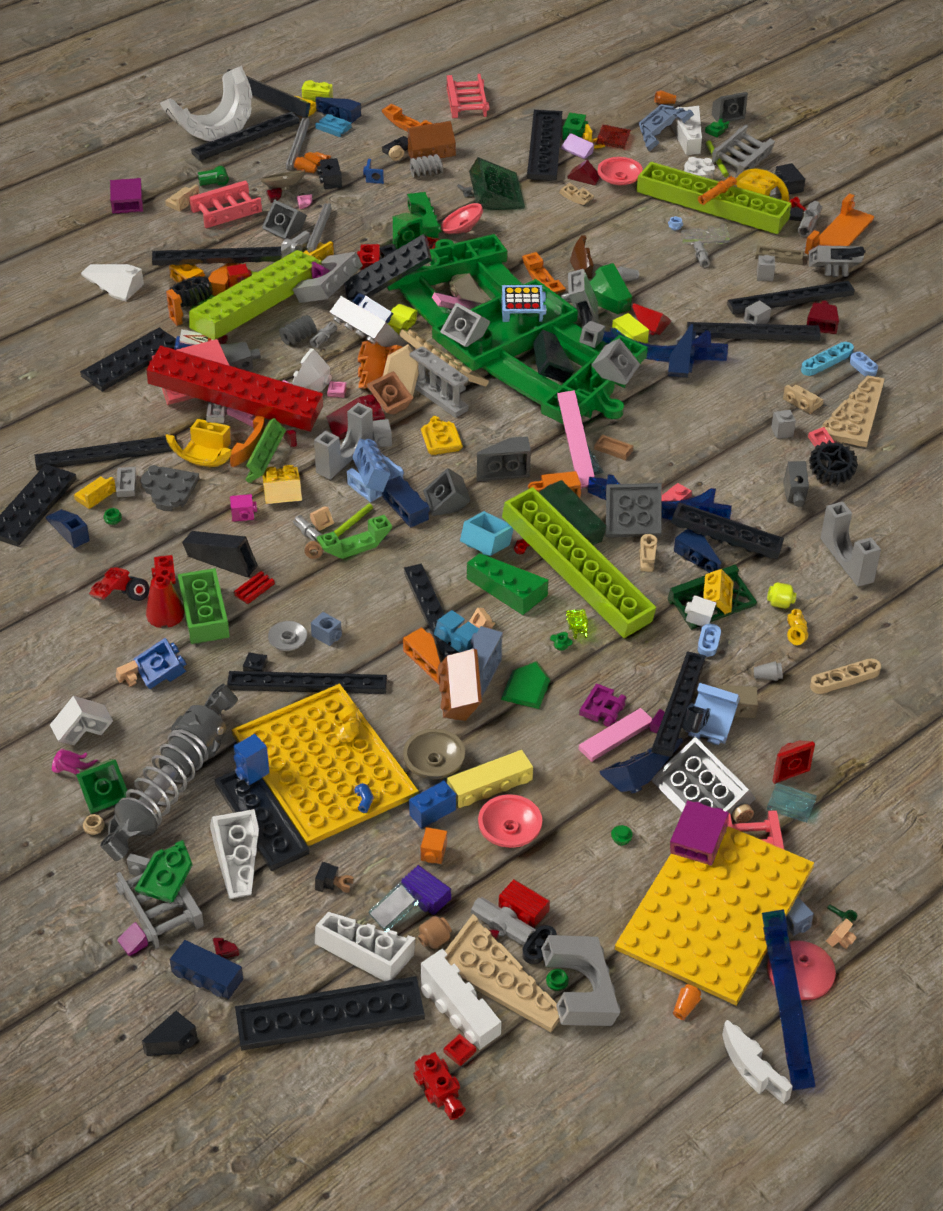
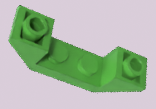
M381 515L368 520V531L339 540L333 531L318 536L317 541L325 552L344 559L376 548L391 531L392 525L385 515Z

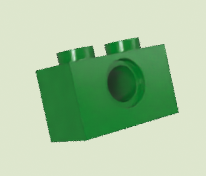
M569 112L563 126L562 140L565 141L570 134L580 138L583 137L585 125L588 124L586 115Z

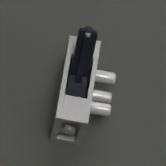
M818 245L809 251V267H825V276H831L832 273L833 277H838L839 268H842V276L846 277L849 275V268L862 263L866 250L862 246Z
M580 269L569 272V293L563 294L562 299L568 303H573V307L578 310V317L582 326H585L589 321L599 324L598 301L585 270Z

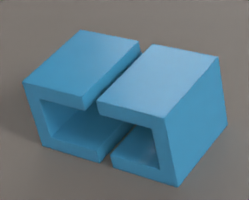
M451 610L437 621L434 635L447 644L451 642V646L454 649L463 652L473 649L471 639L473 634L478 632L479 628L469 621L458 628V626L465 622V619Z

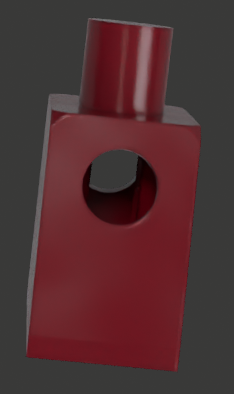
M828 301L813 303L806 325L819 326L820 333L837 335L839 324L837 306L829 304Z

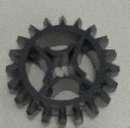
M201 276L188 278L174 284L170 288V290L173 289L176 294L180 295L182 300L180 305L182 308L204 302L213 293L209 279Z
M829 440L827 444L822 441L811 452L809 458V468L812 470V475H817V480L822 479L823 483L829 482V485L835 483L838 486L840 482L845 484L847 480L850 481L852 476L855 475L858 466L857 456H855L854 450H850V445L845 447L844 442L838 444L837 440L834 443Z

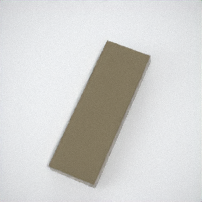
M758 245L755 259H758V256L769 255L775 256V262L802 265L804 251Z

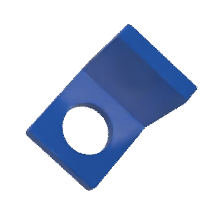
M368 159L367 165L363 169V175H366V183L384 184V170L372 169L371 159ZM378 173L380 179H374L372 174Z

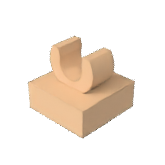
M326 506L310 513V519L317 531H321L334 524L329 508Z
M477 608L469 621L478 628L482 626L492 629L495 625V622H492L490 615L487 614L484 608Z
M135 660L116 669V678L119 683L126 680L129 687L137 684L138 665Z
M846 918L835 928L826 942L832 947L839 942L842 947L847 949L857 938L849 931L853 924Z

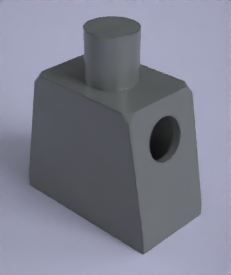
M246 342L220 344L229 366L249 371L253 369V360L261 358L259 348L249 350Z
M788 461L783 480L787 502L794 503L797 507L805 504L809 489L806 461Z

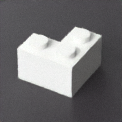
M73 696L50 726L58 742L74 746L86 731L102 735L113 720L105 705Z

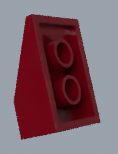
M373 394L358 397L326 416L331 433L338 436L340 440L345 439L348 431L347 411L357 403L372 409L373 421L385 420L381 405Z

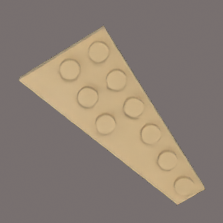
M411 329L409 331L401 330L399 336L416 349L423 346L469 378L470 382L487 386L489 380L463 365L461 361L454 359L455 356L444 353L427 342L423 337L418 336V333Z
M868 375L858 385L856 391L852 392L849 398L844 400L832 413V416L823 423L822 427H825L833 441L837 440L841 443L867 447L884 378Z
M473 914L445 950L447 962L450 965L455 963L460 970L459 974L465 984L470 982L478 992L545 1030L552 1032L560 1021L556 1007L557 1003L546 992H543L533 977L523 970L520 963L501 943H498L492 937L491 932L486 927L484 928Z

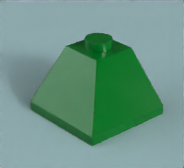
M109 759L75 774L90 814L115 805L122 798H126L127 788L116 759Z

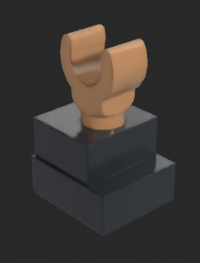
M322 862L315 877V890L323 892L325 888L333 890L336 885L343 892L349 893L350 886L345 883L353 884L354 878L350 875L338 877L339 867Z

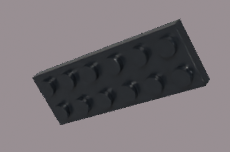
M423 234L415 238L413 241L350 277L344 283L347 300L352 302L359 293L371 297L431 262L432 258L427 237Z
M159 327L80 371L81 377L103 392L149 366V361L152 360V356L156 354L160 345L175 349L176 338Z
M45 464L0 514V541L18 547L77 480L76 474Z
M680 502L671 521L672 524L679 528L690 529L696 534H705L714 540L728 542L731 546L743 547L749 552L763 554L769 559H778L784 541L783 537Z
M234 770L214 779L216 787L233 813L255 810L259 828L256 848L270 871H274L310 854L308 846L262 778L248 785L244 780L238 778Z

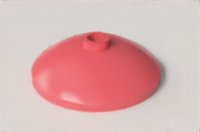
M611 157L603 160L598 165V175L605 182L619 186L635 183L643 171L639 162L627 157Z
M473 203L454 211L442 222V232L446 234H461L471 231L481 218L483 207L481 204Z
M501 795L484 804L479 812L478 825L482 835L491 843L501 847L515 848L532 842L539 835L542 828V815L539 808L525 797Z
M789 941L779 945L771 953L767 964L769 979L776 989L784 995L798 1000H812L823 996L831 989L836 975L835 965L828 953L821 947L806 941Z

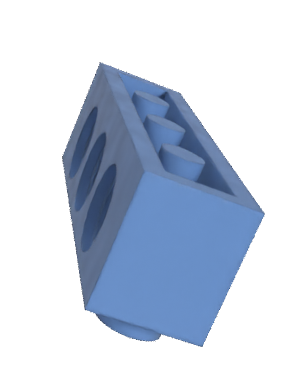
M359 439L352 457L366 488L383 492L391 473L376 442L371 439Z

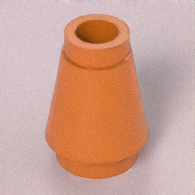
M662 90L656 91L654 102L658 103V105L675 104L676 95Z
M297 157L294 168L297 171L305 170V172L315 174L317 165L304 157Z
M690 984L682 987L673 1015L680 1020H685L701 1001V991Z

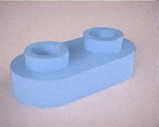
M863 352L851 354L850 364L862 375L867 377L868 375L875 376L877 374L878 365Z
M706 624L702 627L698 642V652L706 657L716 654L721 635L719 626Z

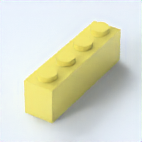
M519 750L447 778V784L456 793V806L459 809L479 800L490 798L492 795L508 791L518 785L528 783L533 780V766L524 752Z

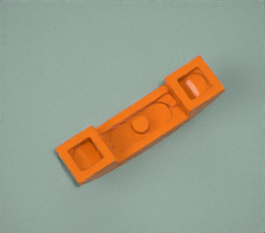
M393 104L382 109V113L393 124L407 132L408 128L433 124L427 120L420 123L402 114V108Z
M537 252L522 256L526 269L533 280L537 279L556 294L566 291L559 280H554L543 266L544 261Z
M256 416L253 420V432L244 444L237 442L232 449L230 456L231 467L238 466L251 457L265 430L264 417Z

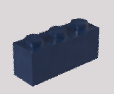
M401 476L387 481L382 492V498L410 528L429 520L430 507L428 503L420 498L418 492L414 491L407 481H404Z
M187 940L182 942L169 959L171 971L176 977L185 978L195 986L211 991L217 997L222 996L229 1000L243 981L242 966Z

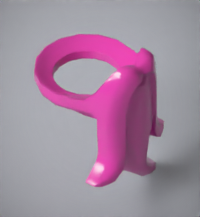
M60 749L53 759L52 771L59 773L65 770L77 774L80 772L78 769L85 770L93 766L98 760L95 759L84 763L80 760L87 757V752L79 755L69 750Z

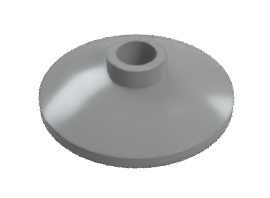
M294 621L277 623L268 633L269 643L274 648L282 651L295 650L301 647L307 639V631L304 626Z

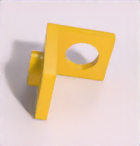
M586 124L583 139L591 143L599 142V145L594 144V149L604 148L605 143L603 139H592V130L589 124Z

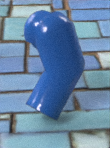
M361 783L355 787L354 791L357 793V796L362 798L358 810L362 813H367L374 796L369 786Z

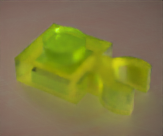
M585 609L566 611L568 628L573 630V638L577 639L578 633H582L584 638H587L588 619Z

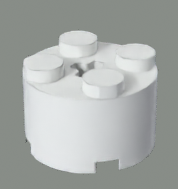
M688 158L684 165L685 172L712 180L714 178L715 166L710 158Z

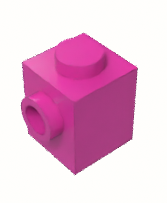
M252 494L230 496L232 522L254 520L257 504L256 501H252Z

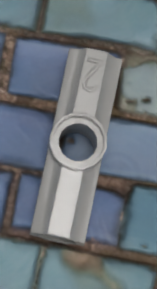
M817 201L810 203L807 210L804 211V217L798 228V233L801 237L807 238L813 229L816 228L817 220L822 211V205Z
M304 231L292 240L285 239L281 245L282 258L296 250L302 251L307 246L311 237L309 232Z
M483 897L478 898L471 908V914L489 924L491 930H498L499 936L503 937L506 935L523 946L536 931V929L519 920L516 913L510 908L503 907L501 909Z

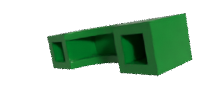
M426 192L407 194L410 214L422 217L423 234L426 237L439 239L441 226L438 223L437 215H434V207L431 206L430 197H427Z

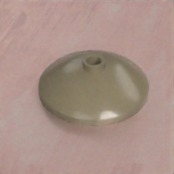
M305 170L291 171L260 178V180L269 187L281 188L283 191L290 189L289 186L298 183L306 173Z
M426 729L417 732L407 740L403 749V758L408 769L414 774L428 779H439L448 777L461 768L465 760V747L462 741L449 731Z

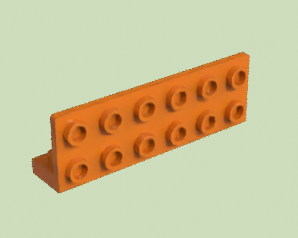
M849 193L842 200L841 212L821 234L814 230L807 237L805 254L809 255V251L818 245L850 246L874 220V216L854 209L855 195Z

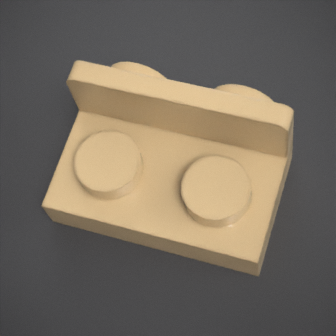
M195 184L191 188H182L165 200L166 206L179 212L190 205V197L199 194V186Z
M786 385L784 388L783 399L809 414L823 405L824 399L798 385L793 387Z

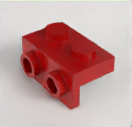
M173 556L154 557L155 567L151 568L152 578L158 575H165L170 578L172 584H175Z

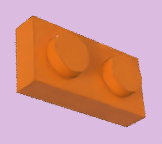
M171 289L166 291L169 317L176 326L183 324L182 317L184 316L180 305L182 300L180 295Z

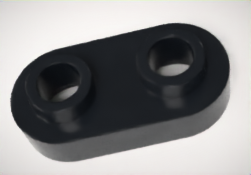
M548 925L540 926L531 935L522 948V957L525 962L539 964L543 961L544 957L541 950L545 943L543 939H547L548 935H557L553 927Z

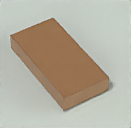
M601 435L594 444V450L623 460H627L634 447L605 435Z

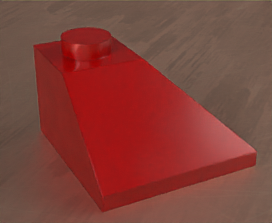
M635 303L632 305L638 321L649 329V335L654 336V334L661 335L671 323V319L663 313Z
M799 740L781 747L776 758L773 783L776 784L810 771L815 743L813 741Z

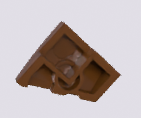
M581 235L573 248L570 263L575 271L584 269L588 279H592L594 264L590 255V249L585 248L586 235Z

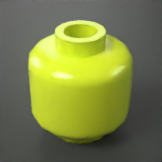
M776 582L773 586L769 587L767 601H770L771 606L787 609L791 603H795L796 593L793 592L792 585Z

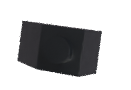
M176 1010L142 1040L144 1054L147 1056L181 1054L184 1050L191 1048L198 1039L196 1026Z

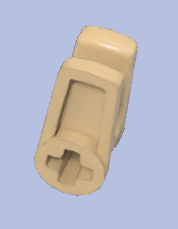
M645 534L640 540L641 571H654L657 538L652 534Z

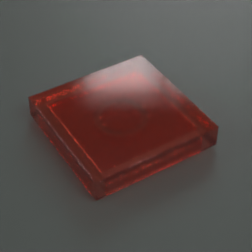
M602 124L596 144L625 149L631 130Z

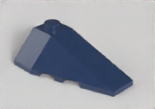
M678 738L674 752L682 744V738ZM651 747L647 749V752L635 754L629 760L619 761L599 772L603 778L620 792L630 791L632 794L641 791V786L649 783L670 757L652 753Z

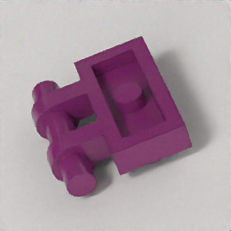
M596 683L581 706L579 715L598 722L600 717L605 718L604 726L609 727L612 723L616 722L617 714L625 707L627 697L623 694L618 698L614 697L613 689ZM608 705H611V706H612V709L610 710V709H607L606 707H607Z

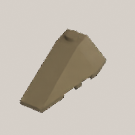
M470 273L454 275L452 277L450 291L454 297L457 296L458 299L478 304L486 302Z

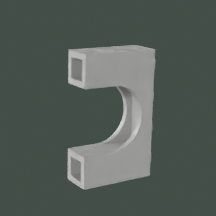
M351 252L327 256L322 261V266L331 270L329 273L315 279L302 280L293 288L299 303L328 299L363 266L357 253Z
M357 403L347 411L348 431L341 445L340 438L327 431H324L314 440L316 473L332 479L353 460L352 457L359 439L373 440V414L371 408Z
M842 501L826 506L820 539L856 586L859 587L874 582L881 549L872 537L855 542L853 548L849 536L852 512Z
M548 935L541 948L546 967L575 969L583 973L593 987L592 992H564L556 1005L561 1025L612 1026L620 1014V1005L615 997V988L610 980L609 967L606 965L604 949L600 945L599 938Z

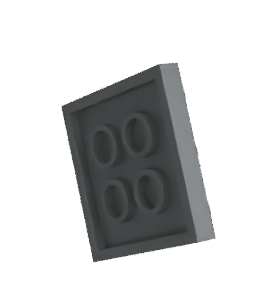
M662 483L607 484L606 537H642L645 534L662 536Z

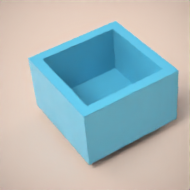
M483 511L464 521L460 541L470 548L481 551L484 555L492 556L510 545L514 529L507 522Z

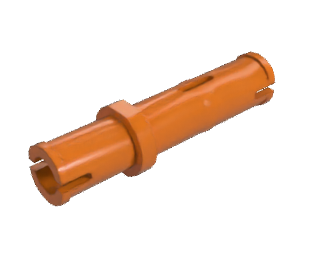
M730 176L726 180L718 182L715 187L698 197L699 203L705 205L721 193H726L730 187L737 184L736 178Z

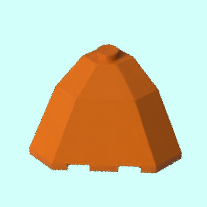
M369 341L362 342L358 355V362L361 363V367L359 366L358 377H360L358 388H368V383L382 377L388 355L399 350L402 346L384 347L378 344L373 345Z

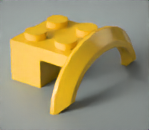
M758 168L748 169L736 178L737 187L770 196L771 190L777 186L781 192V200L789 202V192L785 183L778 176L767 170Z
M197 419L190 428L191 441L184 450L177 444L174 436L166 434V440L170 448L180 458L189 463L204 467H218L228 461L231 456L232 449H228L231 444L230 426Z

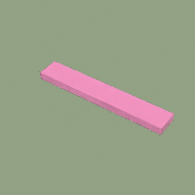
M575 390L557 393L574 471H577L581 489L596 486Z

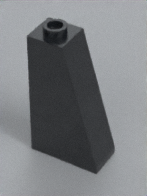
M542 330L533 342L538 374L565 383L575 370L557 336Z
M191 531L182 542L188 557L244 577H249L258 566L246 536Z

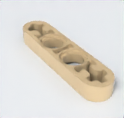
M871 658L816 674L811 678L810 689L816 694H823L876 678L880 674L881 664L878 660ZM855 671L859 673V675L853 676L849 672ZM832 677H840L842 680L835 681Z

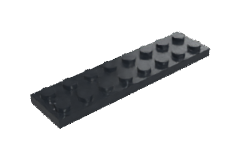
M534 110L527 179L557 180L563 111Z
M417 976L235 1006L241 1051L425 1019Z

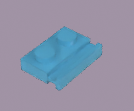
M329 114L319 120V123L315 124L316 129L337 137H341V134L346 133L352 128L351 122Z

